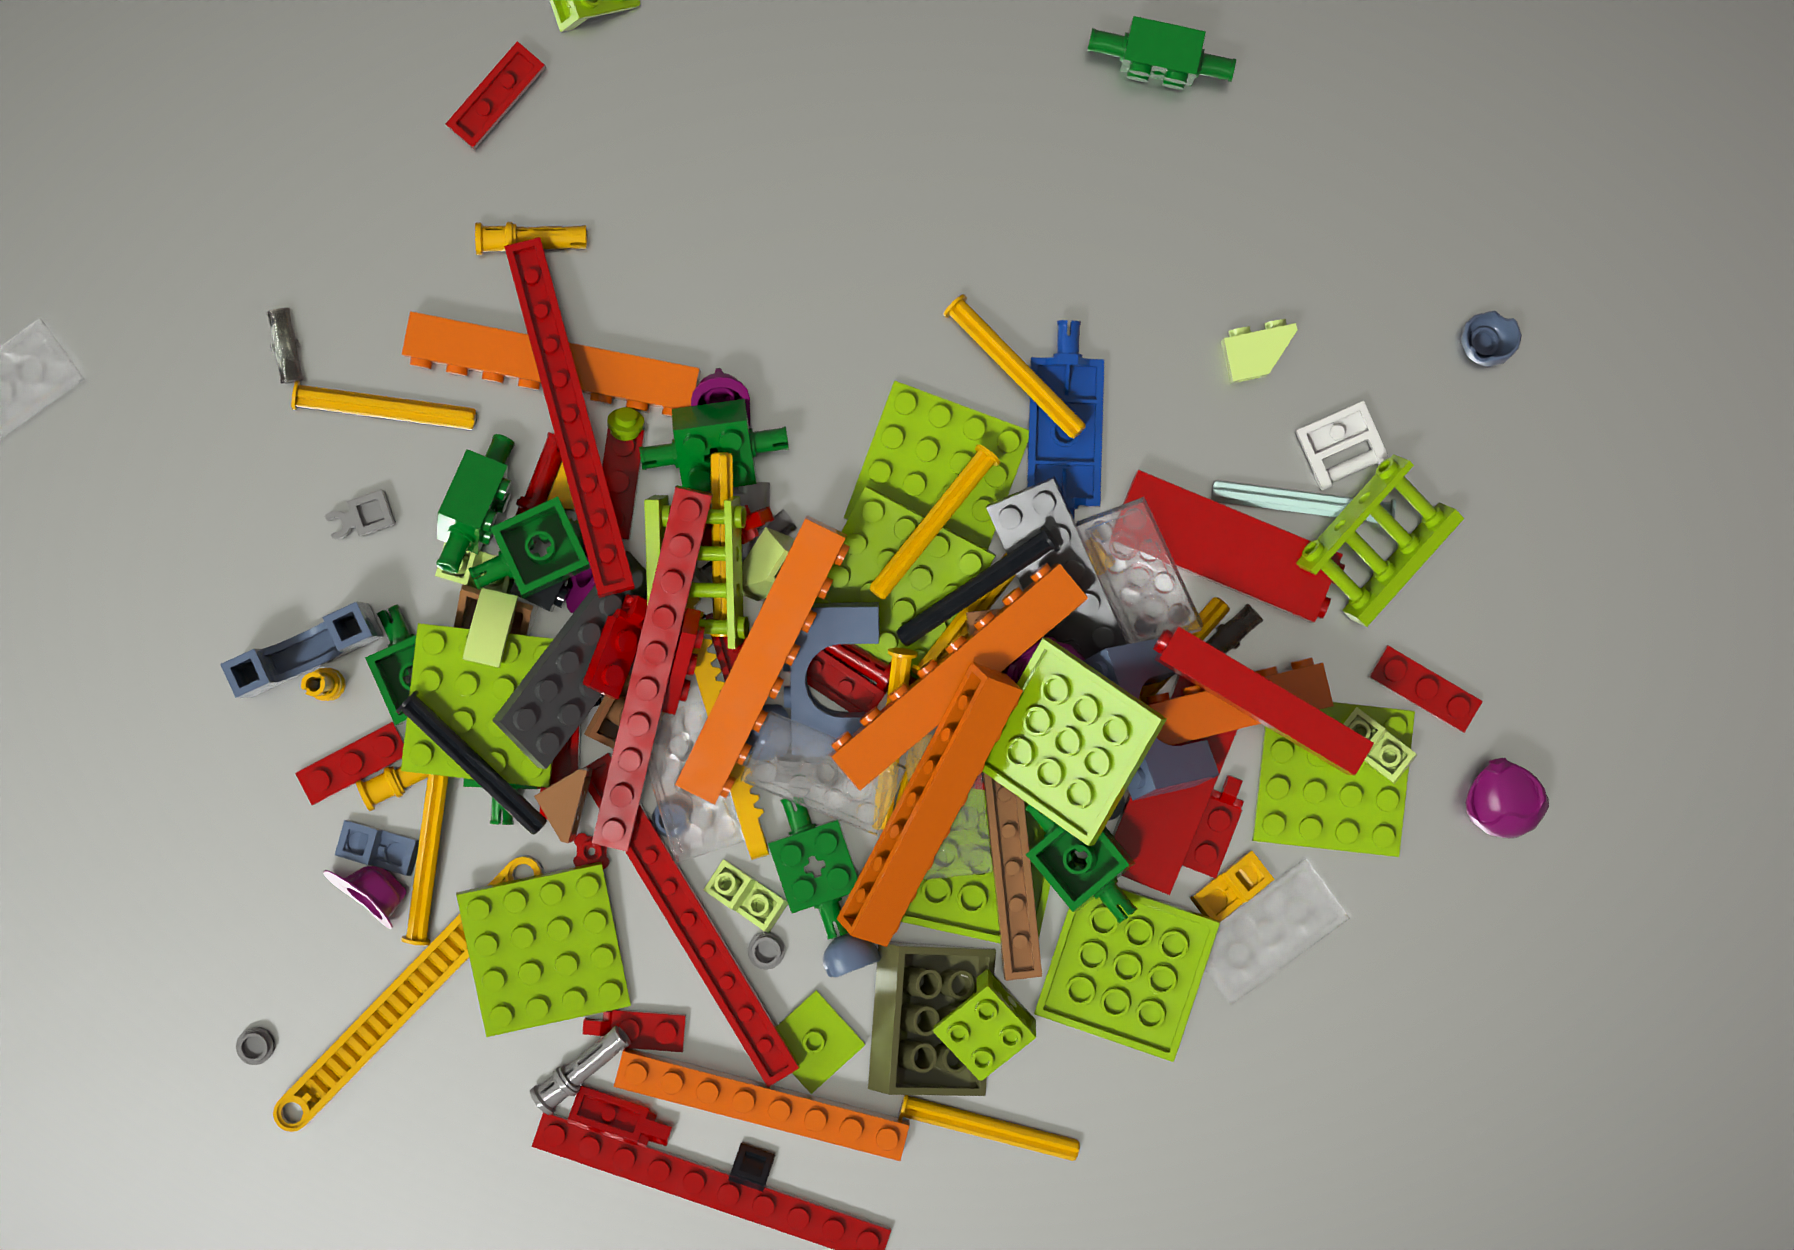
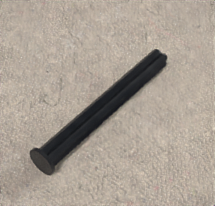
M1041 526V532L899 627L896 632L898 638L905 646H910L1051 550L1058 552L1060 547L1054 536L1046 526Z
M417 690L414 691L396 712L398 714L403 712L525 829L533 835L537 834L546 824V818L417 697L419 694Z

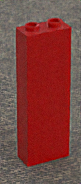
M1141 470L1136 471L1109 540L1309 623H1315L1317 617L1324 618L1331 602V598L1326 597L1331 583H1335L1322 570L1314 575L1296 564L1302 556L1304 548L1311 542L1310 540ZM1336 552L1331 559L1344 571L1345 564L1340 563L1343 554Z
M1179 626L1174 627L1171 631L1164 630L1153 647V650L1158 652L1154 659L1155 661L1346 775H1356L1374 745V742Z
M1178 674L1169 698L1184 696L1183 688L1195 686V684ZM1237 730L1171 746H1182L1207 740L1220 774ZM1218 776L1195 787L1132 801L1129 792L1124 809L1112 834L1135 862L1121 876L1170 896Z

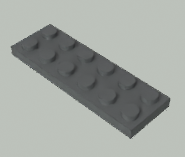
M1055 476L986 506L1007 555L1041 532L1040 527L1043 525L1051 532L1060 547L1058 552L1051 550L1016 574L1023 590L1033 582L1030 576L1045 563H1048L1050 567L1056 563L1062 565L1088 597L1085 602L1045 634L1044 637H1054L1058 642L1072 645L1085 660L1106 648L1129 644Z
M628 551L625 552L635 589L599 598L596 586H594L492 719L538 768H548L602 696L601 693L584 686L582 682L607 617L613 616L616 609H621L626 594L638 595L647 600L646 569Z

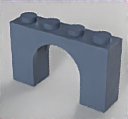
M356 601L322 617L324 622L303 633L266 648H254L221 663L220 665L235 698H252L384 637L369 603Z
M879 602L813 604L811 610L816 612L817 615L808 633L802 630L799 632L795 644L801 646L792 666L785 663L783 665V671L790 672V686H784V708H791L790 744H792V755L829 754L834 750L831 743L846 731L852 735L863 726L859 720L868 712L834 711L823 706L814 698L807 683V668L815 655L829 646L837 644H879Z
M1158 638L1106 648L1084 660L1086 664L1138 699L1142 686L1160 683L1177 674L1154 660L1158 652L1153 650V647ZM1156 738L1128 786L1132 801L1195 787L1218 776L1219 772L1208 741L1171 746Z

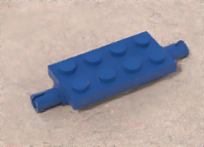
M1068 320L1057 321V353L1053 354V357L1050 358L1031 357L1030 368L1085 423L1086 427L1077 437H1069L1029 396L1027 488L1055 476L1070 512L1075 519V509H1078L1079 506L1100 507L1104 359L1083 358L1082 354H1079L1081 321L1071 320L1070 336H1068Z

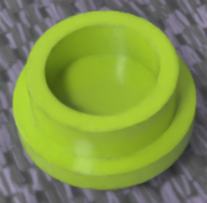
M622 407L608 415L607 425L613 437L629 441L637 438L643 430L644 417L632 408Z

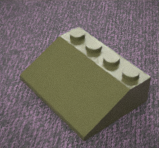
M889 942L887 947L878 944L881 960L877 962L868 1089L888 1095L985 1096L987 1077L982 1081L978 1080L933 1032V1028L977 992V977L987 969L994 974L996 949Z

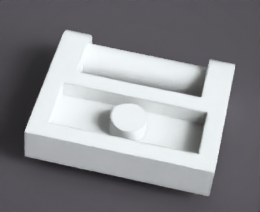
M1364 401L1295 431L1321 491L1331 488L1332 483L1376 463L1379 466L1381 462L1389 458ZM1365 440L1368 441L1371 450L1331 468H1325L1322 459Z

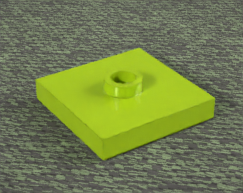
M817 989L776 1026L800 1066L792 1074L810 1094L816 1091L866 1045Z

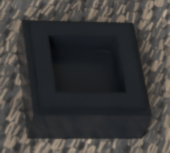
M741 1143L728 1180L763 1192L775 1154Z

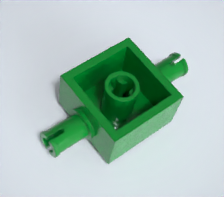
M1133 16L1128 33L1125 32V35L1092 28L1087 50L1089 52L1094 51L1120 57L1119 61H1122L1120 71L1127 72V78L1131 80L1148 82L1149 77L1163 80V86L1183 90L1185 85L1192 86L1195 77L1198 78L1199 74L1232 82L1236 65L1235 58L1230 59L1204 53L1205 49L1202 48L1206 31Z
M745 399L672 409L674 435L672 443L639 447L642 470L675 465L680 470L682 487L699 491H711L710 457L712 453L728 452L732 454L733 487L757 484L754 461L757 453L789 450L786 426L753 432V428L749 429Z
M493 435L492 442L485 456L466 449L438 511L437 539L445 541L446 544L436 565L446 572L458 573L466 551L478 555L483 544H490L494 536L490 527L495 525L497 512L503 514L511 495L508 491L512 480L507 479L508 465H506V462L515 443L504 435Z
M555 497L490 527L500 548V551H498L499 555L479 565L470 567L468 570L472 578H476L473 581L478 590L506 576H509V578L513 577L524 599L591 567L581 547L584 543L578 519L575 521L572 518L568 519L559 497ZM540 539L544 544H551V546L546 548L547 554L542 557L538 552L531 553L536 548L534 542Z
M398 604L389 607L388 611L382 610L377 613V617H379L390 644L387 645V648L365 657L395 725H401L407 721V716L403 712L398 714L396 710L410 695L411 683L409 677L412 676L416 635L414 633L410 634Z
M802 792L793 795L797 811L794 810L790 797L780 800L791 831L788 832V836L769 842L768 846L791 914L810 907L818 909L827 934V940L837 937L833 922H836L840 936L848 933L837 920L841 911L839 901L842 900L841 897L850 894L858 879V874L839 818L818 826L816 823L812 824ZM815 856L817 861L824 860L825 866L821 868V875L815 876L813 871H806L805 866L810 863L809 857Z
M1031 805L1025 808L1046 832L1045 838L1026 853V856L1072 912L1080 910L1093 898H1100L1120 924L1138 909L1116 884L1118 882L1117 878L1131 868L1135 862L1106 826L1095 845L1088 846ZM1075 851L1087 853L1088 857L1085 859L1087 866L1075 865L1074 861L1078 858Z

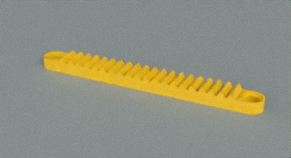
M689 597L686 608L696 610V606L702 602L701 598ZM701 611L700 619H703L705 612ZM703 637L701 648H693L692 653L698 654L694 673L707 716H709L725 682L717 680V676L722 673L721 668L713 667V662L718 659L717 654L709 653L708 650L713 645V641ZM735 763L730 776L736 778L730 792L751 860L769 855L767 842L759 819L765 810L755 806V803L761 797L760 794L751 792V788L756 785V780L747 779L746 776L752 770V767Z
M517 857L509 862L487 886L515 880L513 873L520 864L530 866L533 869L534 876L543 874L542 867L532 857ZM460 914L278 1100L273 1111L274 1121L278 1127L284 1131L294 1132L306 1126L462 964L469 959ZM294 1102L301 1106L303 1115L299 1122L291 1123L284 1118L283 1108L287 1103Z

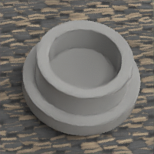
M772 933L756 935L748 947L750 961L756 967L764 970L773 969L778 966L785 954L782 940Z
M251 1028L244 1031L236 1042L238 1057L249 1065L264 1063L273 1052L271 1036L259 1028Z

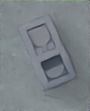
M344 820L335 856L365 865L380 867L405 876H411L418 853L419 840Z

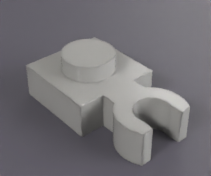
M382 489L347 501L350 512L331 511L325 515L327 521L339 518L343 523L340 531L331 534L334 539L346 537L351 529L355 527L358 536L361 537L395 525L384 490Z

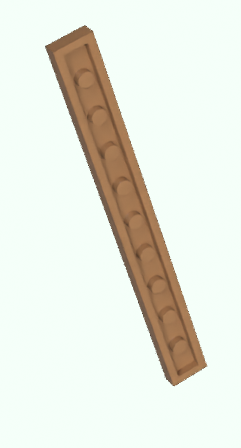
M1000 609L966 612L968 636L977 630L973 624L988 611L996 614ZM983 772L1004 979L1008 981L1042 977L1031 862L1026 856V853L1029 852L1024 800Z

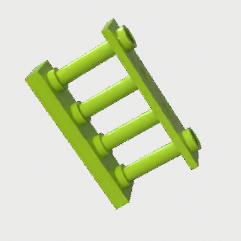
M1394 454L1379 464L1376 474L1318 539L1311 541L1304 548L1302 556L1296 562L1300 568L1314 575L1322 570L1349 597V603L1342 611L1351 620L1365 627L1370 625L1465 519L1455 508L1440 502L1433 507L1405 477L1414 466L1413 463ZM1394 487L1422 516V522L1410 534L1380 504ZM1369 515L1398 543V549L1386 561L1356 532V529ZM1345 542L1374 571L1371 579L1362 588L1331 559Z
M653 495L644 500L647 606L671 508L668 495ZM732 496L724 500V509L709 510L706 524H725V546H701L697 560L726 561V583L692 582L689 597L727 599V620L700 619L699 626L705 627L704 634H726L728 637V649H735L743 644L744 639L749 634V620L747 616H743L741 528H744L746 524L745 506H741L740 496Z

